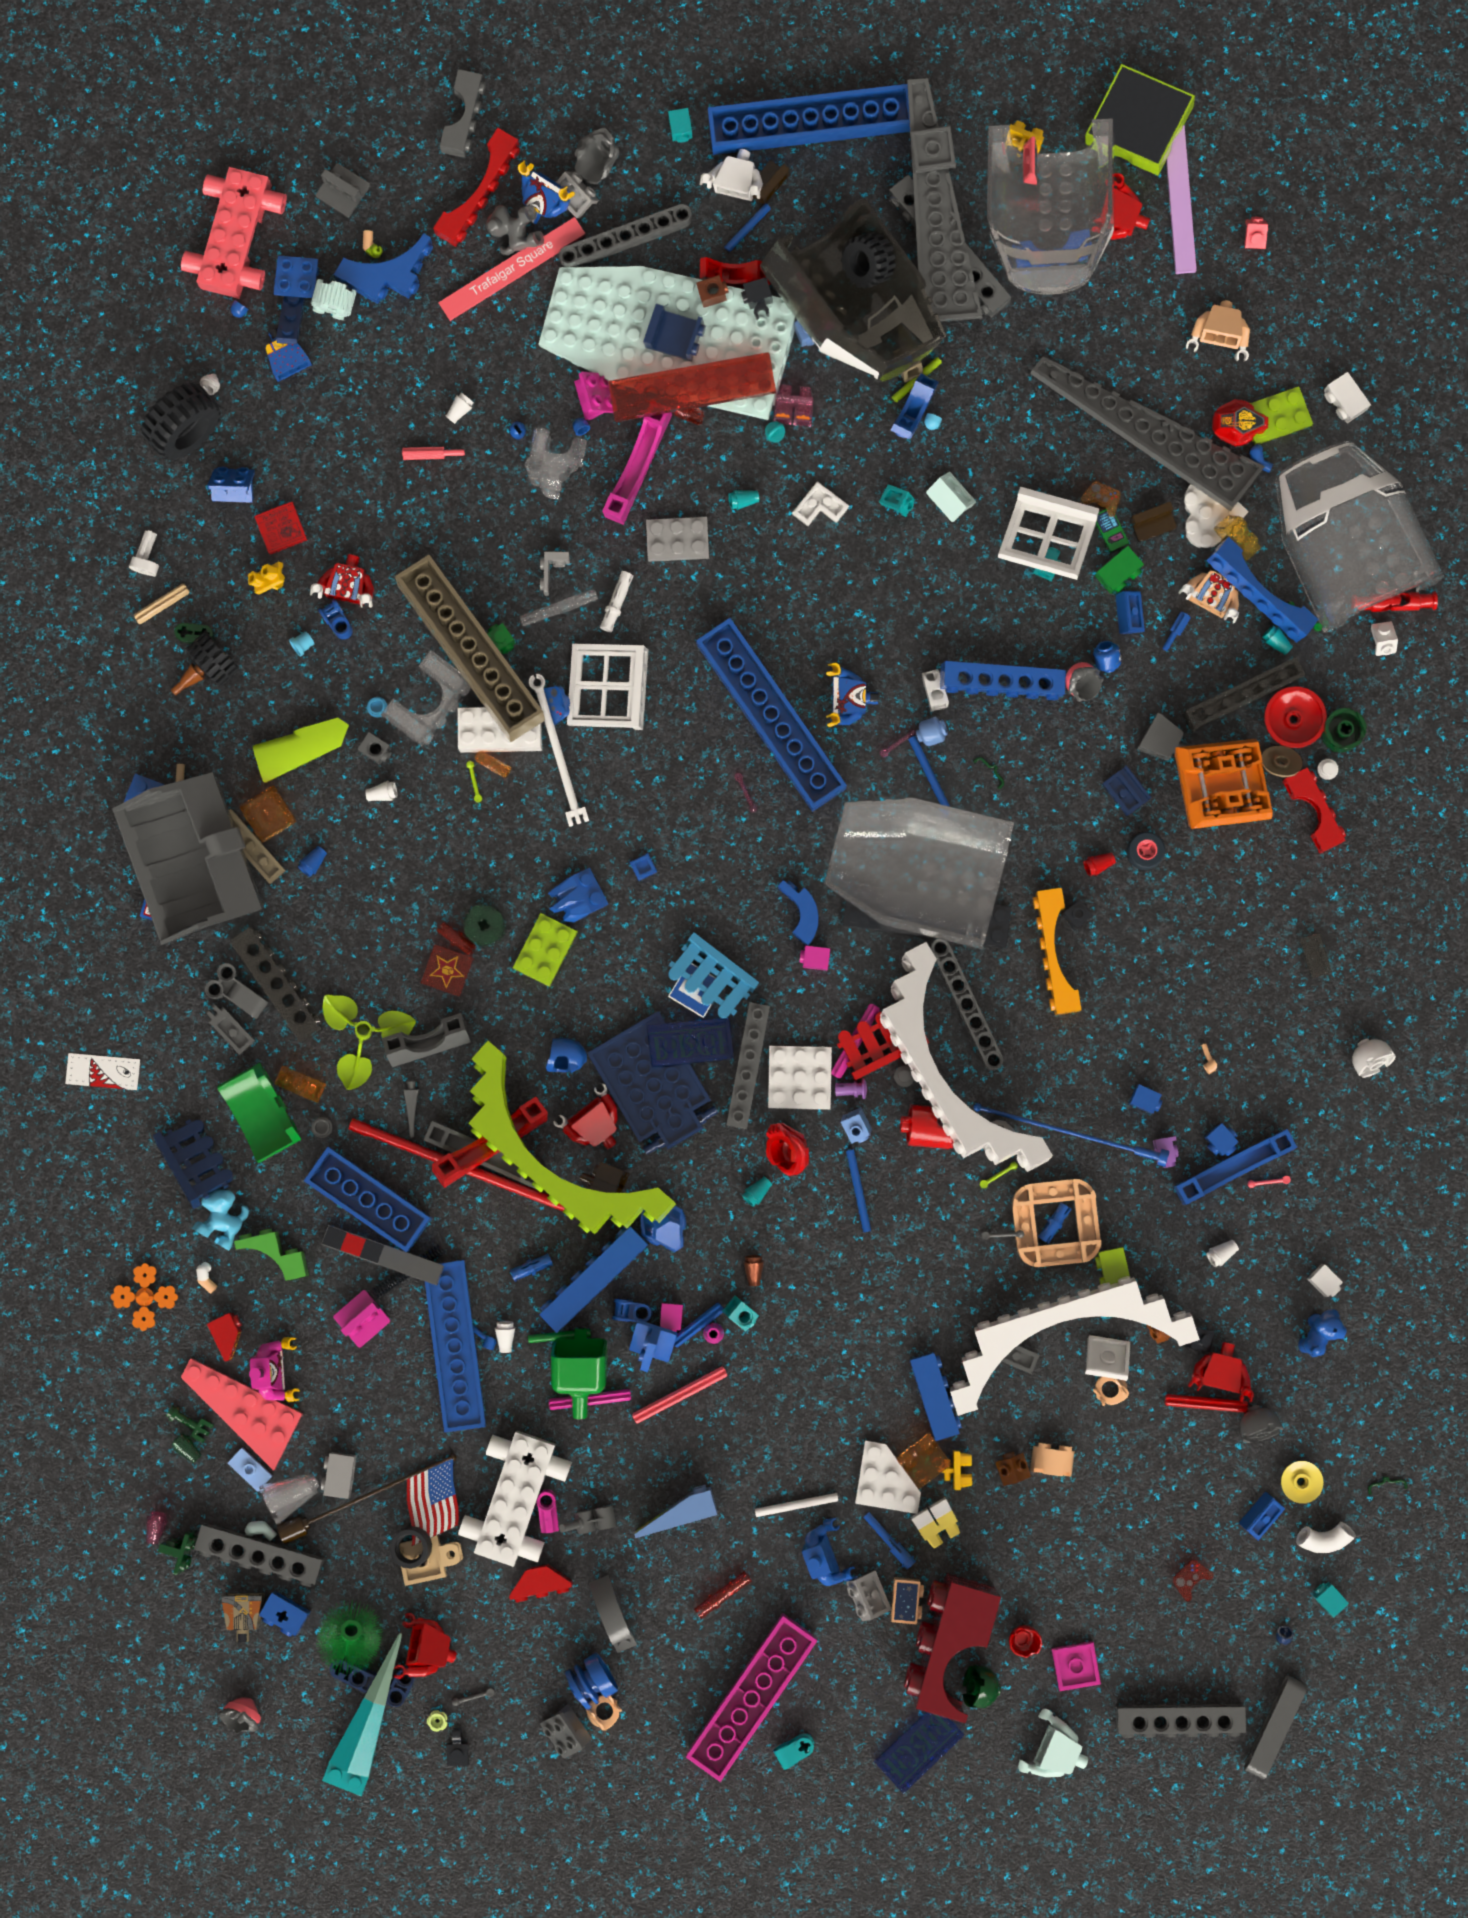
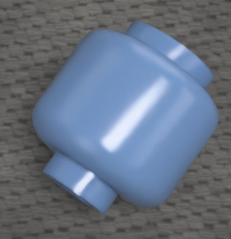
M933 717L919 723V730H916V735L919 742L923 741L926 746H932L943 742L945 736L948 735L944 720Z

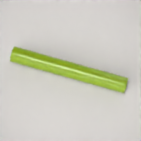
M936 357L923 368V374L928 376L942 361ZM918 377L906 383L892 396V399L896 403L912 390Z

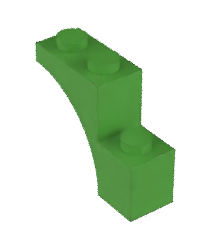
M272 1229L259 1231L260 1235L252 1237L251 1233L239 1236L240 1240L234 1241L236 1249H255L270 1256L281 1268L285 1281L309 1276L304 1251L298 1252L296 1248L285 1251L286 1255H283L278 1232H272Z

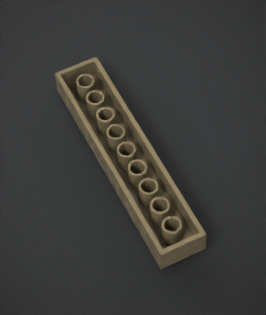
M427 555L395 576L397 586L510 742H513L545 721L543 710L430 555Z

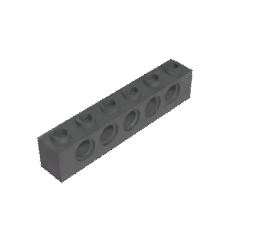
M749 1002L727 1126L747 1130L770 1006Z
M207 1523L201 1525L194 1550L199 1551V1555L205 1557L215 1555L222 1562L231 1563V1561L239 1563L240 1567L246 1569L256 1567L259 1568L260 1573L271 1575L273 1572L280 1574L279 1578L288 1581H291L292 1578L300 1580L299 1584L309 1587L312 1584L318 1583L325 1560L324 1557ZM215 1539H221L223 1541V1549H217L215 1547ZM239 1544L244 1548L243 1555L235 1553V1545ZM256 1550L263 1552V1561L255 1559L254 1553ZM276 1556L283 1558V1567L275 1565L274 1559ZM296 1562L304 1565L303 1573H298L295 1570L294 1565Z
M1243 1704L1116 1705V1731L1118 1734H1122L1123 1738L1135 1737L1134 1734H1143V1737L1146 1738L1156 1737V1734H1164V1737H1177V1734H1185L1186 1737H1198V1733H1206L1208 1737H1218L1219 1733H1227V1736L1237 1737L1240 1736V1733H1246L1245 1706ZM1179 1716L1186 1718V1722L1182 1726H1177L1175 1723ZM1200 1716H1206L1207 1722L1203 1726L1197 1725V1719ZM1221 1716H1227L1228 1722L1223 1726L1218 1725V1719ZM1136 1717H1143L1144 1721L1141 1726L1136 1727L1133 1725ZM1157 1717H1164L1165 1722L1162 1726L1154 1725Z

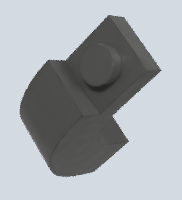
M609 1575L590 1582L589 1585L600 1618L617 1653L636 1646L635 1637L625 1619L615 1587Z

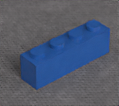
M934 1352L909 1359L934 1440L938 1441L960 1434L958 1429L962 1428L959 1417H954L952 1411L955 1405L952 1396H948L946 1388H949L946 1376H941L939 1368L943 1366L939 1355L935 1356Z

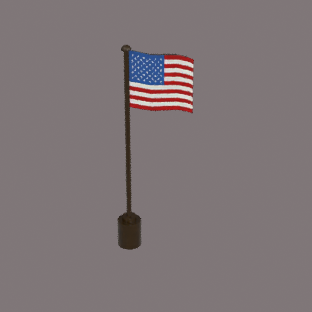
M451 1453V1456L312 1519L308 1520L306 1517L302 1518L301 1515L284 1521L277 1525L280 1538L284 1544H287L308 1534L311 1523L406 1480L407 1505L411 1525L425 1530L430 1538L458 1526L459 1506L453 1477V1460L455 1461L457 1456ZM412 1535V1546L421 1543L419 1538Z

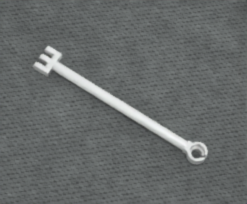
M536 674L537 679L541 681V685L534 686L533 683L536 679L533 675L529 679V685L535 690L540 708L544 712L545 725L571 811L565 813L570 827L573 826L572 817L576 818L577 824L581 823L579 815L583 814L585 822L589 821L586 808L578 807L544 693L545 679L542 675Z

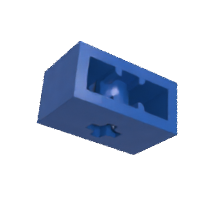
M273 1591L259 1616L263 1617L262 1621L270 1626L277 1625L281 1628L280 1631L283 1634L291 1637L292 1635L296 1636L300 1632L311 1611L279 1592ZM283 1611H286V1612H287V1613H286V1616H287V1617L283 1620V1619L281 1618V1617H282V1614H281V1613H282Z

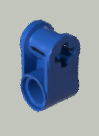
M335 598L332 600V603L323 609H318L327 625L330 626L338 638L348 639L352 635L353 628ZM342 624L347 625V628H346L345 631H343V632H338V631H337V629H338V627H339L340 625H342Z
M614 1298L616 1305L612 1320L637 1322L640 1320L647 1322L652 1318L653 1310L648 1304ZM640 1307H644L648 1311V1316L645 1319H641L637 1315Z

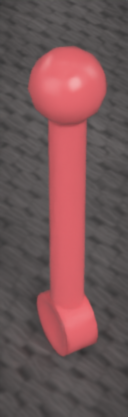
M1283 1176L1282 1178L1271 1180H1249L1247 1185L1250 1188H1254L1256 1185L1281 1182L1288 1184L1291 1179L1289 1176Z

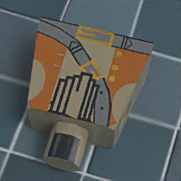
M225 1593L221 1596L226 1629L237 1630V1642H249V1630H257L261 1621L259 1614L263 1609L265 1593Z

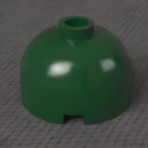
M981 1665L970 1666L967 1669L963 1680V1686H967L966 1693H963V1700L966 1706L986 1708L993 1704L1001 1692V1685L994 1671Z

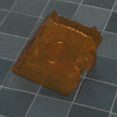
M274 785L244 802L239 807L261 843H264L297 822Z

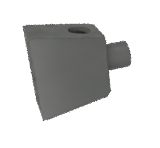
M1157 713L1137 750L1169 760L1172 754L1175 753L1176 747L1187 746L1180 742L1184 732L1162 714Z

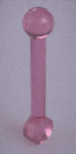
M910 729L903 738L889 748L882 749L880 755L883 758L887 757L891 750L909 737L915 736L916 730Z
M737 773L735 774V780L739 782L750 806V812L754 813L757 811V806L753 805L742 781V774Z

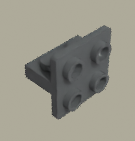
M337 163L331 172L325 169L321 177L324 183L316 193V197L346 217H350L370 188V183Z
M569 1704L540 1723L544 1734L552 1741L556 1752L562 1758L583 1750L585 1745L592 1740Z

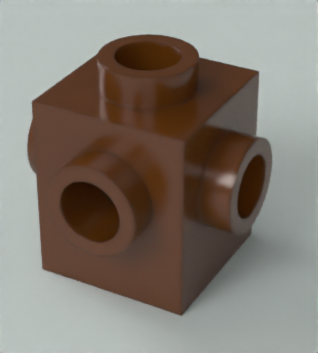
M1014 1451L1002 1455L1003 1459L995 1462L1003 1486L1019 1483L1031 1477L1024 1453L1015 1454Z

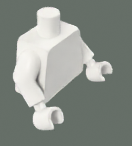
M739 149L737 158L726 157L723 162H720L709 173H703L700 178V185L707 183L708 189L712 187L713 183L715 193L752 201L753 195H757V199H760L763 182L760 172L755 169L754 163L748 161L750 152L745 149Z

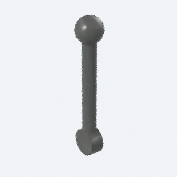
M1022 1230L1009 1233H990L988 1231L982 1233L984 1240H988L990 1237H1024Z
M488 1688L486 1692L461 1699L454 1698L452 1705L458 1706L462 1702L484 1696L492 1697L495 1691L493 1688Z

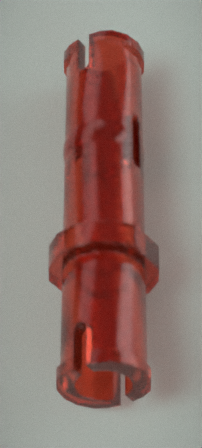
M745 1571L713 1595L710 1594L709 1598L696 1608H693L696 1613L703 1609L698 1614L701 1620L714 1609L720 1608L722 1603L752 1582L749 1577L743 1581L748 1576Z

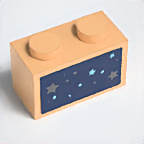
M894 1577L891 1622L917 1624V1619H921L922 1606L918 1605L919 1598H923L924 1585H920L919 1579Z

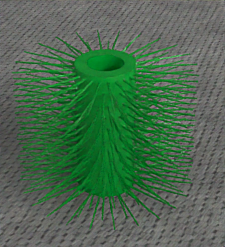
M352 1603L350 1614H347V1610L343 1614L342 1612L337 1613V1615L335 1614L340 1619L339 1621L337 1619L335 1621L330 1616L333 1620L332 1622H321L324 1625L326 1624L324 1628L319 1627L322 1630H319L321 1632L318 1633L322 1635H317L320 1637L317 1639H322L319 1641H323L322 1643L326 1642V1644L320 1645L325 1646L322 1648H326L321 1651H328L326 1660L329 1656L332 1658V1662L337 1661L336 1667H338L341 1661V1669L344 1657L345 1663L347 1658V1673L350 1661L353 1666L359 1657L361 1659L363 1656L367 1658L366 1655L368 1653L370 1656H372L371 1654L375 1655L374 1653L378 1654L374 1650L379 1651L375 1647L380 1649L377 1647L380 1646L377 1643H381L378 1642L381 1641L378 1638H382L379 1637L382 1634L376 1633H380L378 1630H383L377 1629L373 1631V1629H376L373 1627L377 1625H374L376 1623H373L372 1620L370 1625H366V1614L362 1615V1611H360L358 1615L359 1607L355 1619L354 1613L352 1618ZM349 1605L343 1608V1610L347 1608V1610L349 1611ZM350 1664V1670H354L357 1664L354 1667Z

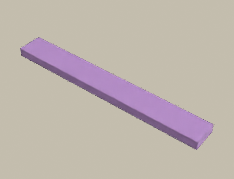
M1183 126L1176 136L1171 152L1166 160L1175 274L1196 273L1197 271L1185 126Z

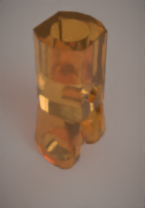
M479 751L475 755V760L479 764L505 779L512 767L483 751Z

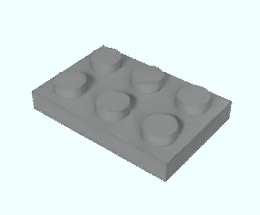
M707 517L646 520L648 562L709 559Z

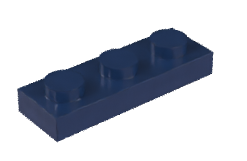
M284 296L276 335L277 343L297 345L306 298Z

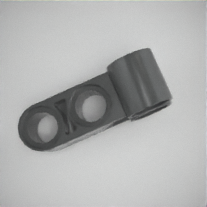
M229 963L220 965L217 970L219 980H211L206 984V995L216 1000L226 997L257 1019L269 1002L237 980L239 972L235 966ZM226 968H231L233 971L232 976L225 979L223 971ZM215 984H218L221 988L218 995H212L211 988Z

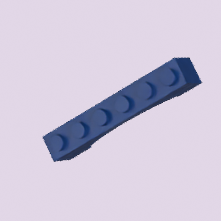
M1227 537L1216 547L1206 561L1223 575L1229 583L1235 586L1244 597L1248 598L1261 612L1271 619L1275 625L1283 630L1290 639L1297 643L1307 636L1319 619L1305 606L1301 608L1295 607L1270 593L1248 568L1242 555L1244 550L1230 537Z
M1285 1129L1173 1187L1182 1204L1187 1205L1233 1179L1296 1149L1297 1146L1288 1129Z

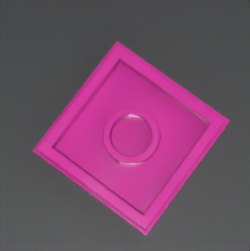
M1093 1641L1051 1648L1059 1691L1101 1684Z

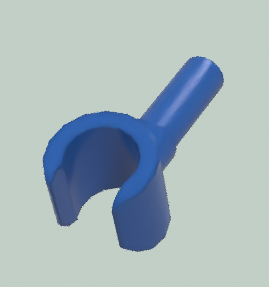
M473 1326L474 1333L485 1340L482 1346L493 1350L496 1340Z

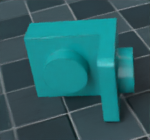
M888 484L879 503L882 506L898 511L902 516L906 517L912 510L915 499L908 491Z

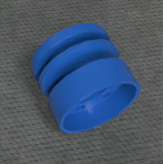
M597 1652L584 1659L585 1671L578 1664L574 1665L576 1674L571 1669L565 1671L572 1693L587 1710L592 1708L590 1698L595 1704L600 1703L597 1694L599 1691L604 1697L608 1698L619 1690L610 1670Z

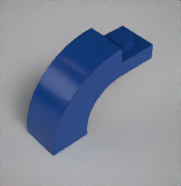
M783 880L778 885V889L796 904L800 912L799 924L792 934L806 946H809L815 937L818 927L816 903L805 887L798 893V888L791 881L786 883Z

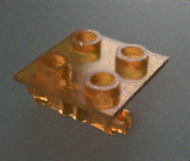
M930 1433L896 1458L918 1490L952 1465Z

